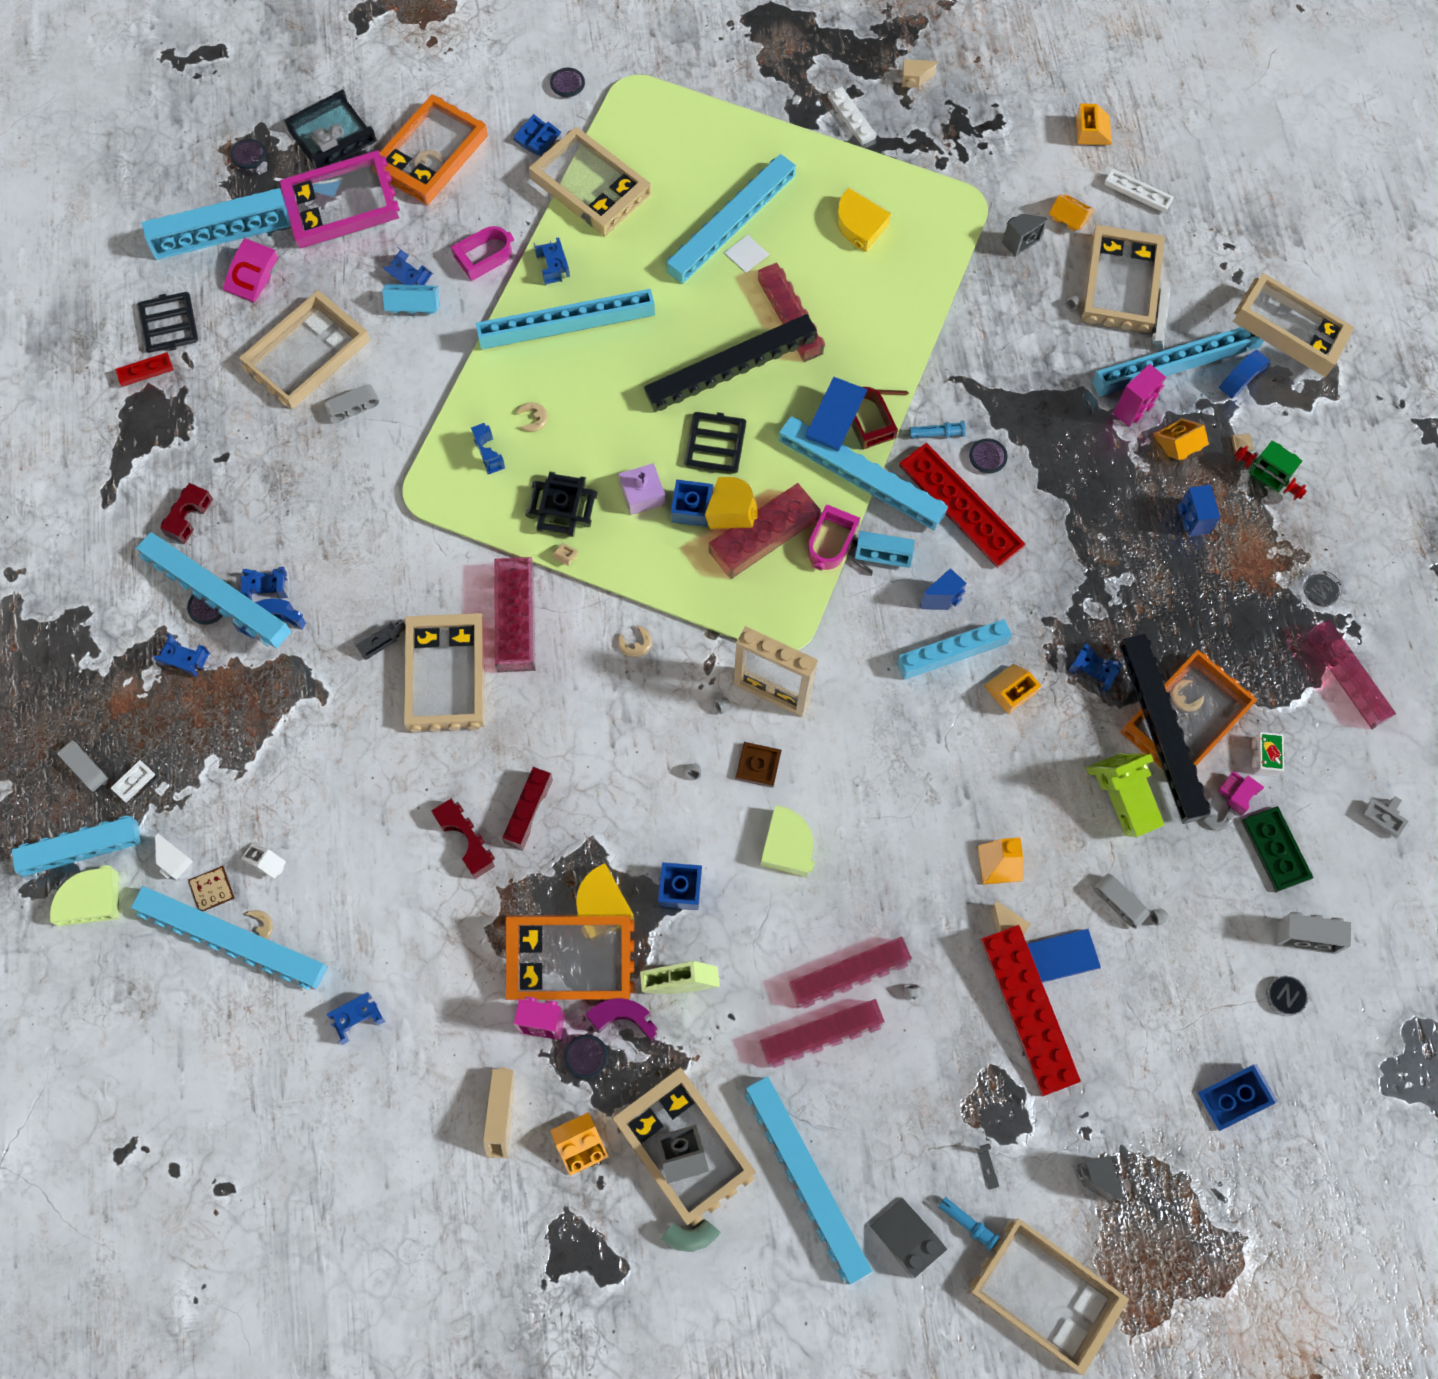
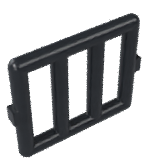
M189 292L166 295L165 293L159 295L158 298L137 303L144 347L147 353L165 349L172 351L176 350L178 346L198 342ZM184 300L185 307L146 315L145 308ZM184 314L187 315L188 322L149 330L148 322ZM186 329L190 331V337L151 344L150 337Z
M694 412L684 465L707 469V472L714 473V471L737 473L746 429V419L724 416V413L717 412V415ZM699 420L739 425L738 433L698 428ZM696 436L736 441L735 450L695 444ZM693 452L733 457L732 466L692 460Z

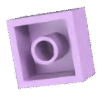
M654 463L619 473V484L630 515L666 505L665 492Z

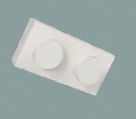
M139 760L111 789L127 803L156 774Z

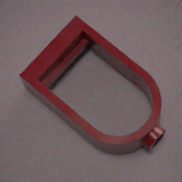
M866 386L862 387L867 389L864 399L871 400L876 404L886 427L865 434L857 416H855L851 426L863 450L896 439L898 428L882 395L876 389Z

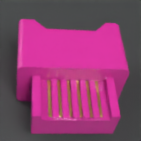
M1233 771L1217 792L1228 799L1225 804L1229 807L1232 806L1233 810L1243 815L1249 809L1248 802L1253 795H1257L1262 791L1264 786L1249 775L1243 778Z

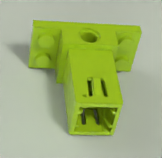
M1118 753L1085 767L1088 775H1096L1101 790L1108 791L1125 836L1137 838L1165 825L1147 781V777L1151 776L1147 764L1154 761L1151 754Z

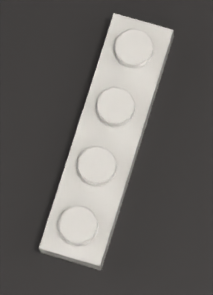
M843 87L828 93L827 98L861 145L876 139V133Z
M1115 169L1111 170L1104 183L1105 186L1163 213L1167 212L1174 199L1173 196Z
M1162 281L1161 289H1159L1158 293L1160 302L1157 303L1156 314H1158V318L1155 319L1154 325L1156 333L1152 335V343L1156 344V351H1164L1170 299L1169 281Z

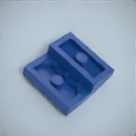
M533 114L516 133L513 140L528 151L542 156L559 137L561 131L549 121L545 123Z

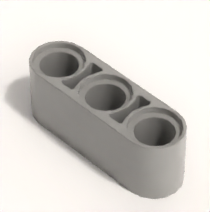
M363 385L329 399L324 403V408L330 421L338 423L376 407L379 404V399L371 385Z
M71 740L57 752L62 760L92 792L109 779L74 740Z
M1107 873L1093 887L1095 893L1132 928L1137 929L1150 916L1149 910L1113 875Z

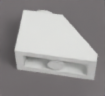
M157 834L155 836L156 864L161 867L159 872L168 879L172 876L177 880L193 861L161 835Z
M254 843L250 845L241 858L245 863L274 879L282 873L286 861L269 849Z

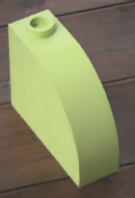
M775 805L760 866L807 877L808 872L813 871L815 862L811 860L813 854L811 830L805 820L796 812Z
M104 865L99 866V869L80 872L68 879L53 898L50 922L56 926L119 919L118 871L111 866Z
M696 961L640 971L641 989L644 993L678 994L720 987L718 967Z

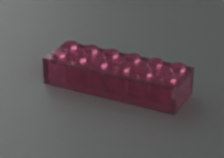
M796 483L757 510V519L754 521L753 527L730 528L709 542V553L728 577L732 579L819 520L821 509L799 483Z
M532 557L494 559L497 672L536 671Z

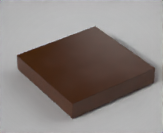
M744 742L735 780L773 788L782 750Z

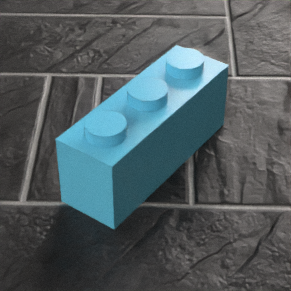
M385 284L382 289L384 311H390L391 313H398L400 311L417 313L419 311L433 314L440 307L438 285Z
M859 531L855 559L910 568L915 540Z

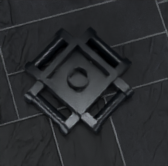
M549 471L548 479L545 482L533 481L532 496L525 516L530 519L538 518L537 532L549 531L568 534V537H574L576 524L583 527L591 526V513L594 499H597L598 492L585 488L586 477L580 476V478L558 475L555 472ZM543 490L539 510H536L540 491ZM583 496L587 497L584 516L580 517L578 514ZM545 519L555 524L567 525L569 523V527L546 524Z

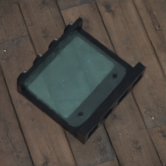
M343 89L284 120L288 132L315 169L337 163L377 142L374 130L371 126L367 127L347 101ZM339 123L345 135L336 139L337 146L323 152L311 140L310 134L318 128L328 130L332 125Z

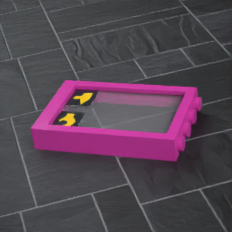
M379 150L280 180L294 239L300 249L399 219L398 211H400L397 200H394L396 193L393 185L390 186V181H392L390 172L386 171L385 168L388 166L385 156H381Z

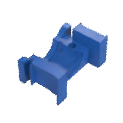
M559 237L556 238L555 243L550 241L548 244L535 246L534 243L536 257L545 256L548 269L542 270L545 286L559 281L562 282L561 273L565 272L566 277H570L569 267Z
M401 249L393 261L389 262L391 263L390 267L384 266L383 268L404 285H425L432 274H434L423 265L417 270L407 263L406 259L409 255Z
M485 423L471 427L475 438L474 442L483 459L488 475L505 469L502 455L492 451L491 447H483L488 441L493 440L489 425L486 426Z
M285 567L273 569L269 573L242 569L244 576H240L241 593L252 600V594L277 592L281 599L288 598L284 591L285 581L288 580Z
M165 633L168 638L162 650H158L161 655H155L154 660L160 665H172L197 677L198 673L194 668L203 670L202 668L211 653L202 645H198L196 651L177 645L178 642L175 638Z
M1085 643L1079 651L1076 661L1068 671L1075 674L1079 669L1103 682L1104 684L1101 689L1108 692L1112 682L1120 672L1119 669L1122 663L1098 657L1095 650Z
M369 992L327 1013L329 1019L335 1020L331 1026L336 1028L341 1039L338 1041L340 1044L343 1045L349 1042L346 1032L361 1021L373 1018L377 1025L386 1022L381 1016L377 1003L375 1001L369 1003L368 1000L372 999Z

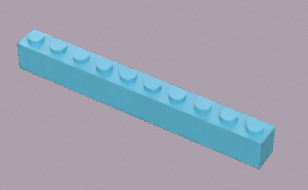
M781 154L776 159L773 158L769 165L758 173L755 179H751L743 190L738 191L733 200L728 201L720 212L715 213L712 220L705 223L697 234H693L690 240L683 244L674 256L672 255L668 258L667 273L681 284L687 281L795 177L796 165Z
M651 289L477 322L475 324L481 349L655 316V304Z
M1240 327L1096 372L1092 383L1098 396L1101 397L1125 389L1149 364L1164 376H1169L1258 349L1264 340Z
M791 416L779 432V442L935 531L948 508L943 501L936 500L926 491L917 489L910 482L903 481L896 474L884 470L879 464L870 462L863 455L856 454L845 445H842L840 450L837 451L805 438L809 426L798 418L796 419Z
M150 532L136 547L141 554L139 557L147 564L149 562L153 563L152 566L160 573L162 571L166 572L165 575L173 582L175 580L179 581L178 584L186 591L188 589L192 590L191 593L199 600L205 599V603L212 609L218 608V612L225 618L231 617L234 624L240 628L244 626L251 636L255 637L257 635L260 637L259 640L267 647L271 645L277 649L292 632L286 623L154 533Z
M142 886L131 906L133 910L137 911L135 915L145 920L148 917L155 919L153 923L165 928L166 925L172 927L171 931L183 935L184 932L190 934L189 939L198 943H201L202 940L208 942V947L217 951L220 948L227 950L226 955L235 959L238 956L245 958L243 962L254 967L257 963L263 966L261 970L272 975L274 971L280 973V978L288 982L294 979L299 982L298 986L310 990L311 987L314 989L318 988L328 968L324 963Z
M767 1076L747 1087L745 1090L747 1094L744 1095L749 1106L753 1105L756 1109L755 1118L759 1125L763 1124L767 1132L764 1134L769 1144L774 1143L777 1149L774 1153L779 1163L784 1162L787 1168L785 1174L789 1182L795 1183L798 1189L795 1193L801 1203L805 1202L808 1207L806 1214L811 1223L815 1221L819 1229L816 1230V1233L821 1242L826 1241L829 1247L826 1251L831 1261L837 1262L840 1268L837 1272L843 1283L847 1281L848 1285L873 1272L769 1077Z

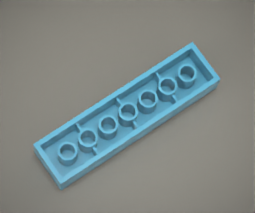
M280 188L141 222L145 240L156 260L291 227L285 200Z

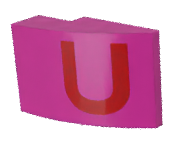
M244 238L231 262L223 290L255 303L271 278L270 271L278 260L276 251Z

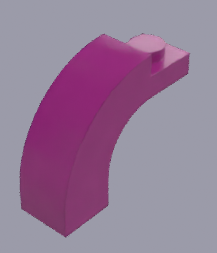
M616 998L606 1000L585 1014L599 1033L614 1021L629 1020L635 1023L651 1042L658 1037L655 1032L658 1028L651 1020L646 1021L651 1016L650 1012L641 1004L629 999Z

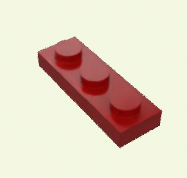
M168 352L115 369L121 387L174 370Z

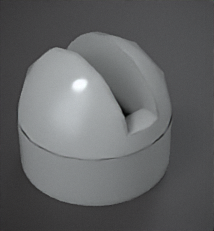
M1076 295L1070 296L1065 301V305L1070 311H1075L1081 304V299Z
M722 697L714 700V706L719 714H723L728 711L730 702L727 698Z
M696 763L689 764L686 767V777L690 780L699 779L701 777L700 766Z
M1161 908L1151 910V919L1156 926L1164 924L1168 919V913Z
M917 984L903 985L905 998L911 1000V997L913 1000L917 999L920 993V986Z

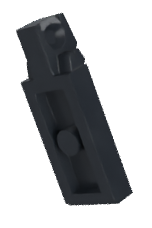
M401 619L395 623H386L354 644L363 659L367 660L398 641L399 633L406 629V625Z

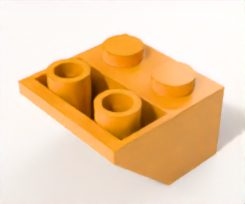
M1080 103L1076 114L1077 144L1111 145L1110 115L1098 104Z
M1015 664L1006 668L984 685L986 690L1008 715L1035 696L1042 686L1030 671Z
M589 1112L550 1130L570 1176L609 1157Z

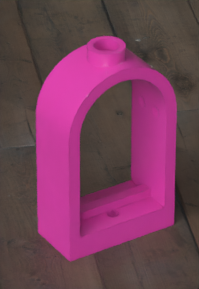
M486 227L451 246L452 254L468 278L473 281L509 260L512 254L511 242L514 241V238L510 232L501 227ZM490 240H501L506 243L502 250L475 265L466 255L469 251Z
M826 504L809 540L808 557L815 569L820 571L830 570L842 563L859 527L860 517ZM825 520L851 530L840 554L829 559L820 557L813 549V545Z

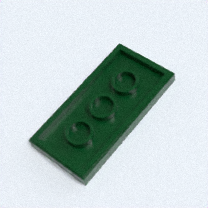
M1278 806L1241 820L1276 893L1314 878Z

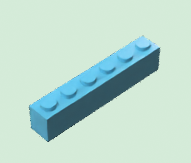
M1005 619L901 654L899 655L897 665L903 679L906 680L1009 643L1012 634Z
M123 816L118 818L117 821H105L95 827L80 828L77 832L61 833L58 835L59 837L52 839L43 838L34 844H21L18 848L12 849L15 872L24 877L142 844L138 821L132 816Z

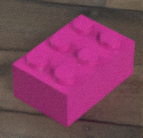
M1149 364L1125 387L1113 414L1129 427L1134 422L1137 424L1143 418V413L1146 411L1150 412L1155 406L1154 402L1159 398V393L1165 387L1163 383L1166 376Z
M525 997L524 1000L519 999L514 1025L520 1034L560 1040L565 1014L561 1006H558V1002L546 1000L545 1003L537 1002L536 998Z

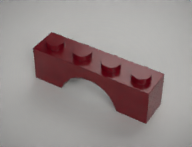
M532 767L503 834L504 844L523 851L531 833V826L536 811L552 784L553 778L550 772Z
M452 798L431 810L444 832L457 831L467 837L468 849L462 860L474 879L495 867L493 860H495L494 855L490 849L486 851L482 846L485 843L479 833L475 835L473 832L474 825L469 817L465 819L462 815L464 810L459 802L454 803Z

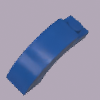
M1256 349L1237 365L1218 388L1231 399L1237 397L1257 374L1266 370L1271 365L1270 360Z
M270 598L255 602L282 621L288 622L300 629H303L306 625L303 614L294 610L291 603L286 600ZM233 623L238 632L253 639L255 638L246 631L244 626L240 628Z

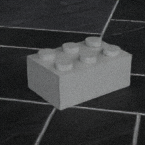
M1290 912L1276 922L1275 946L1337 954L1351 946V922H1346L1343 918L1338 917L1325 919L1322 915L1304 916L1302 912Z

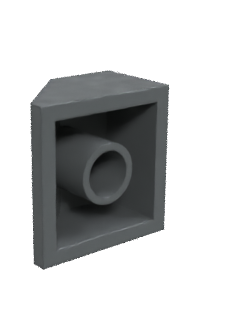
M1020 214L1017 217H1012L1007 222L1002 241L1003 245L1014 257L1018 256L1042 240L1048 222L1047 217Z
M696 1125L655 1136L667 1184L709 1172Z
M1111 1155L1077 1164L1076 1175L1084 1187L1109 1202L1124 1199Z

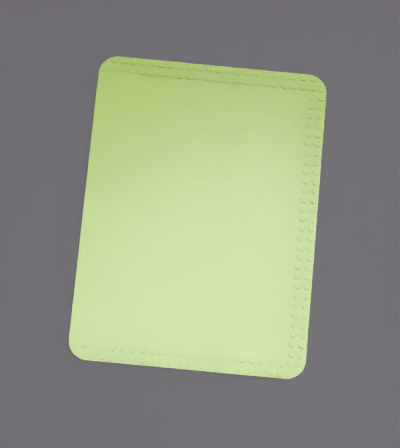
M649 75L627 76L617 81L610 88L586 134L650 182L652 194L605 237L553 197L489 320L651 289L655 304V316L481 349L478 339L404 480V502L409 511L422 521L738 640L744 627L747 626L789 647L800 650L812 640L818 629L873 495L779 442V432L791 416L802 420L804 424L810 427L834 376L861 387L908 391V395L881 394L898 428V435L986 223L988 205L985 197L977 188L963 181ZM580 145L560 185L587 206L602 193L614 202L622 198L609 188L622 175L583 145ZM781 154L796 165L795 177L687 281L681 284L667 273L668 258L672 255L674 256L679 248L690 240L693 234H697L705 223L712 220L715 213L720 212L728 201L733 200L738 191L743 190L751 179H755L758 173L765 169L773 158L776 159ZM848 187L891 213L889 225L866 252L848 241L838 227L839 201ZM746 235H749L770 255L746 273L724 252ZM559 237L569 267L570 277H566L565 272L561 273L562 282L559 281L545 286L542 270L548 269L545 256L536 257L534 243L535 246L548 244L550 241L555 243L556 238ZM808 313L817 330V340L812 344L801 346L794 352H788L778 359L766 362L763 366L752 368L747 373L739 374L729 381H723L714 388L703 390L696 396L685 398L682 402L674 403L665 410L653 411L645 394L644 386ZM863 399L856 416L864 433L886 427L876 404L871 400ZM526 403L542 405L548 414L545 426L534 432L522 430L521 426L535 423L539 419L535 420L534 413L536 411L516 414L519 407ZM694 412L716 415L717 412L724 413V416L746 419L747 423L737 473L720 471L710 473L707 472V469L684 465ZM699 420L698 428L735 434L738 433L739 425ZM485 423L486 426L489 425L493 440L488 441L483 447H491L492 451L497 452L498 455L501 454L505 469L489 475L474 442L475 438L471 427ZM851 426L842 445L849 447L856 454L863 455L870 462L879 464L884 469L896 439L863 450ZM697 435L695 444L735 450L736 441ZM694 451L692 460L732 466L733 457ZM654 463L665 492L666 505L630 515L619 484V473ZM549 471L555 472L558 475L580 478V476L586 477L585 488L598 492L597 499H594L591 513V526L583 527L576 524L574 537H568V534L549 531L537 532L538 518L530 519L525 516L532 496L533 481L545 482L548 479ZM718 477H736L750 485L757 503V519L751 528L710 529L709 525L708 527L671 522V507L676 479L713 484L714 491ZM543 490L540 491L536 510H539ZM583 496L578 514L580 517L584 516L587 497ZM827 504L860 517V523L842 563L834 569L820 571L815 569L809 560L808 546L811 535ZM545 519L546 524L569 527V523L567 525L555 524ZM825 520L813 545L815 553L827 559L836 557L840 554L851 530ZM562 543L579 551L578 556L569 566L552 557L553 552Z

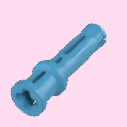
M964 420L960 421V423L945 422L943 425L910 427L911 439L935 436L950 438V436L957 435L965 437L966 433Z
M947 1197L938 1206L939 1209L969 1231L973 1240L977 1239L986 1246L988 1252L1000 1236L998 1234H993L985 1227L983 1222L978 1223Z

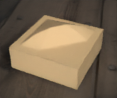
M1250 434L1232 435L1231 442L1234 454L1240 447L1244 448L1246 445L1248 446V451L1252 453L1254 449Z
M562 543L553 552L552 557L569 566L578 556L579 551Z

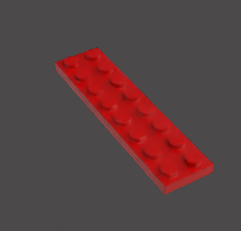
M927 442L899 463V467L921 490L926 491L936 500L943 501L948 506L945 515L997 568L1025 547L1026 544Z
M1020 925L981 938L980 940L1041 1096H1046L1080 1083L1081 1079Z

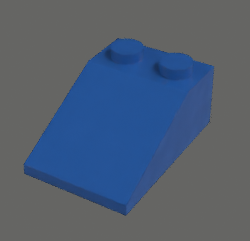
M1253 1064L1198 1092L1219 1131L1278 1103L1257 1064Z

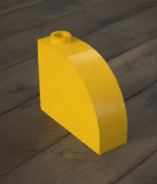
M848 187L839 201L838 227L848 241L866 252L889 225L891 213Z
M718 477L705 514L710 529L753 527L754 521L757 519V503L752 489L747 482L736 477Z
M604 863L593 869L584 878L578 889L576 899L578 915L631 914V919H634L630 907L606 864ZM583 925L580 930L585 939L589 937L591 942L619 928L621 925Z

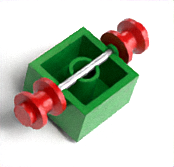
M1271 440L1258 459L1255 458L1259 453H1250L1247 445L1237 450L1234 455L1237 457L1235 461L1242 460L1246 463V468L1253 465L1249 473L1278 493L1283 487H1286L1283 491L1284 494L1290 492L1293 494V500L1297 498L1301 500L1307 492L1305 489L1307 485H1298L1295 477L1291 482L1289 481L1303 460L1296 454L1283 448L1281 444Z

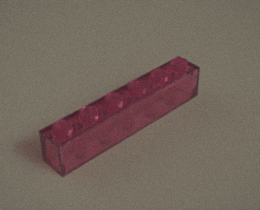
M777 262L758 270V282L782 324L808 313L806 309H803L800 297L795 295L792 283L787 281L784 269L780 268ZM817 333V340L812 344L799 347L797 351L802 360L806 362L823 355L825 341Z
M1330 619L1313 627L1306 637L1370 728L1374 729L1396 715V712Z
M901 936L792 980L789 983V987L798 1008L803 1006L806 1009L815 1005L816 1000L822 998L823 1001L833 998L834 993L838 991L845 993L852 990L853 985L860 983V986L870 983L872 981L871 978L875 976L882 978L889 975L890 970L895 968L898 971L909 966L908 963H910L912 957Z
M873 999L762 1039L759 1044L767 1066L772 1065L773 1068L784 1065L785 1060L792 1058L793 1061L804 1058V1054L811 1051L812 1054L823 1051L824 1046L831 1044V1047L842 1044L843 1039L850 1037L851 1040L862 1037V1033L868 1030L870 1033L879 1031L885 1021L877 1000Z

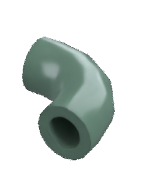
M703 1219L696 1228L690 1230L683 1229L673 1222L660 1240L678 1251L694 1252L706 1248L721 1232L706 1219Z

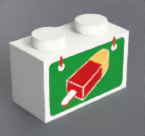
M1260 732L1253 738L1251 745L1254 750L1252 767L1255 768V775L1278 777L1284 772L1283 734Z

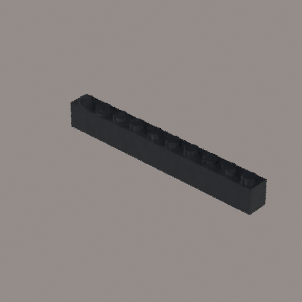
M807 313L644 386L645 394L654 412L665 410L668 406L680 403L685 398L696 396L701 391L714 388L717 384L729 381L739 374H745L752 368L763 366L772 359H778L788 352L796 351L801 346L812 344L817 340V330Z
M1146 634L1124 638L1119 647L1182 824L1203 820L1211 814V806L1203 794L1204 787L1198 780L1197 767L1191 761V751L1185 744L1183 729L1178 725L1177 712L1172 708L1171 696L1169 692H1166L1164 677L1158 669V660L1152 653V643L1147 639Z

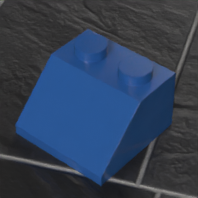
M950 568L924 592L919 607L929 610H949L952 606L956 607L963 600L961 597L966 592L964 589L967 583Z

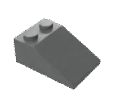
M903 1198L870 1225L911 1278H916L947 1250L936 1234Z

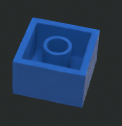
M676 479L671 507V522L708 527L705 514L713 494V484Z
M1211 484L1189 487L1178 505L1179 513L1182 514L1184 519L1183 527L1185 531L1187 530L1188 537L1210 534L1221 518Z
M662 862L658 899L659 907L699 910L702 865Z

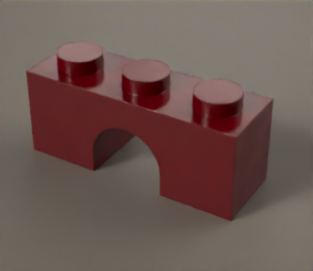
M188 483L186 488H183L177 502L172 505L168 516L161 522L160 529L164 535L185 544L194 530L190 522L185 520V517L193 511L202 514L206 512L213 501L209 491Z

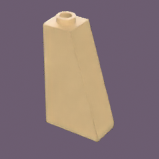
M506 1067L492 1069L483 1139L487 1158L508 1159L515 1076L514 1071Z

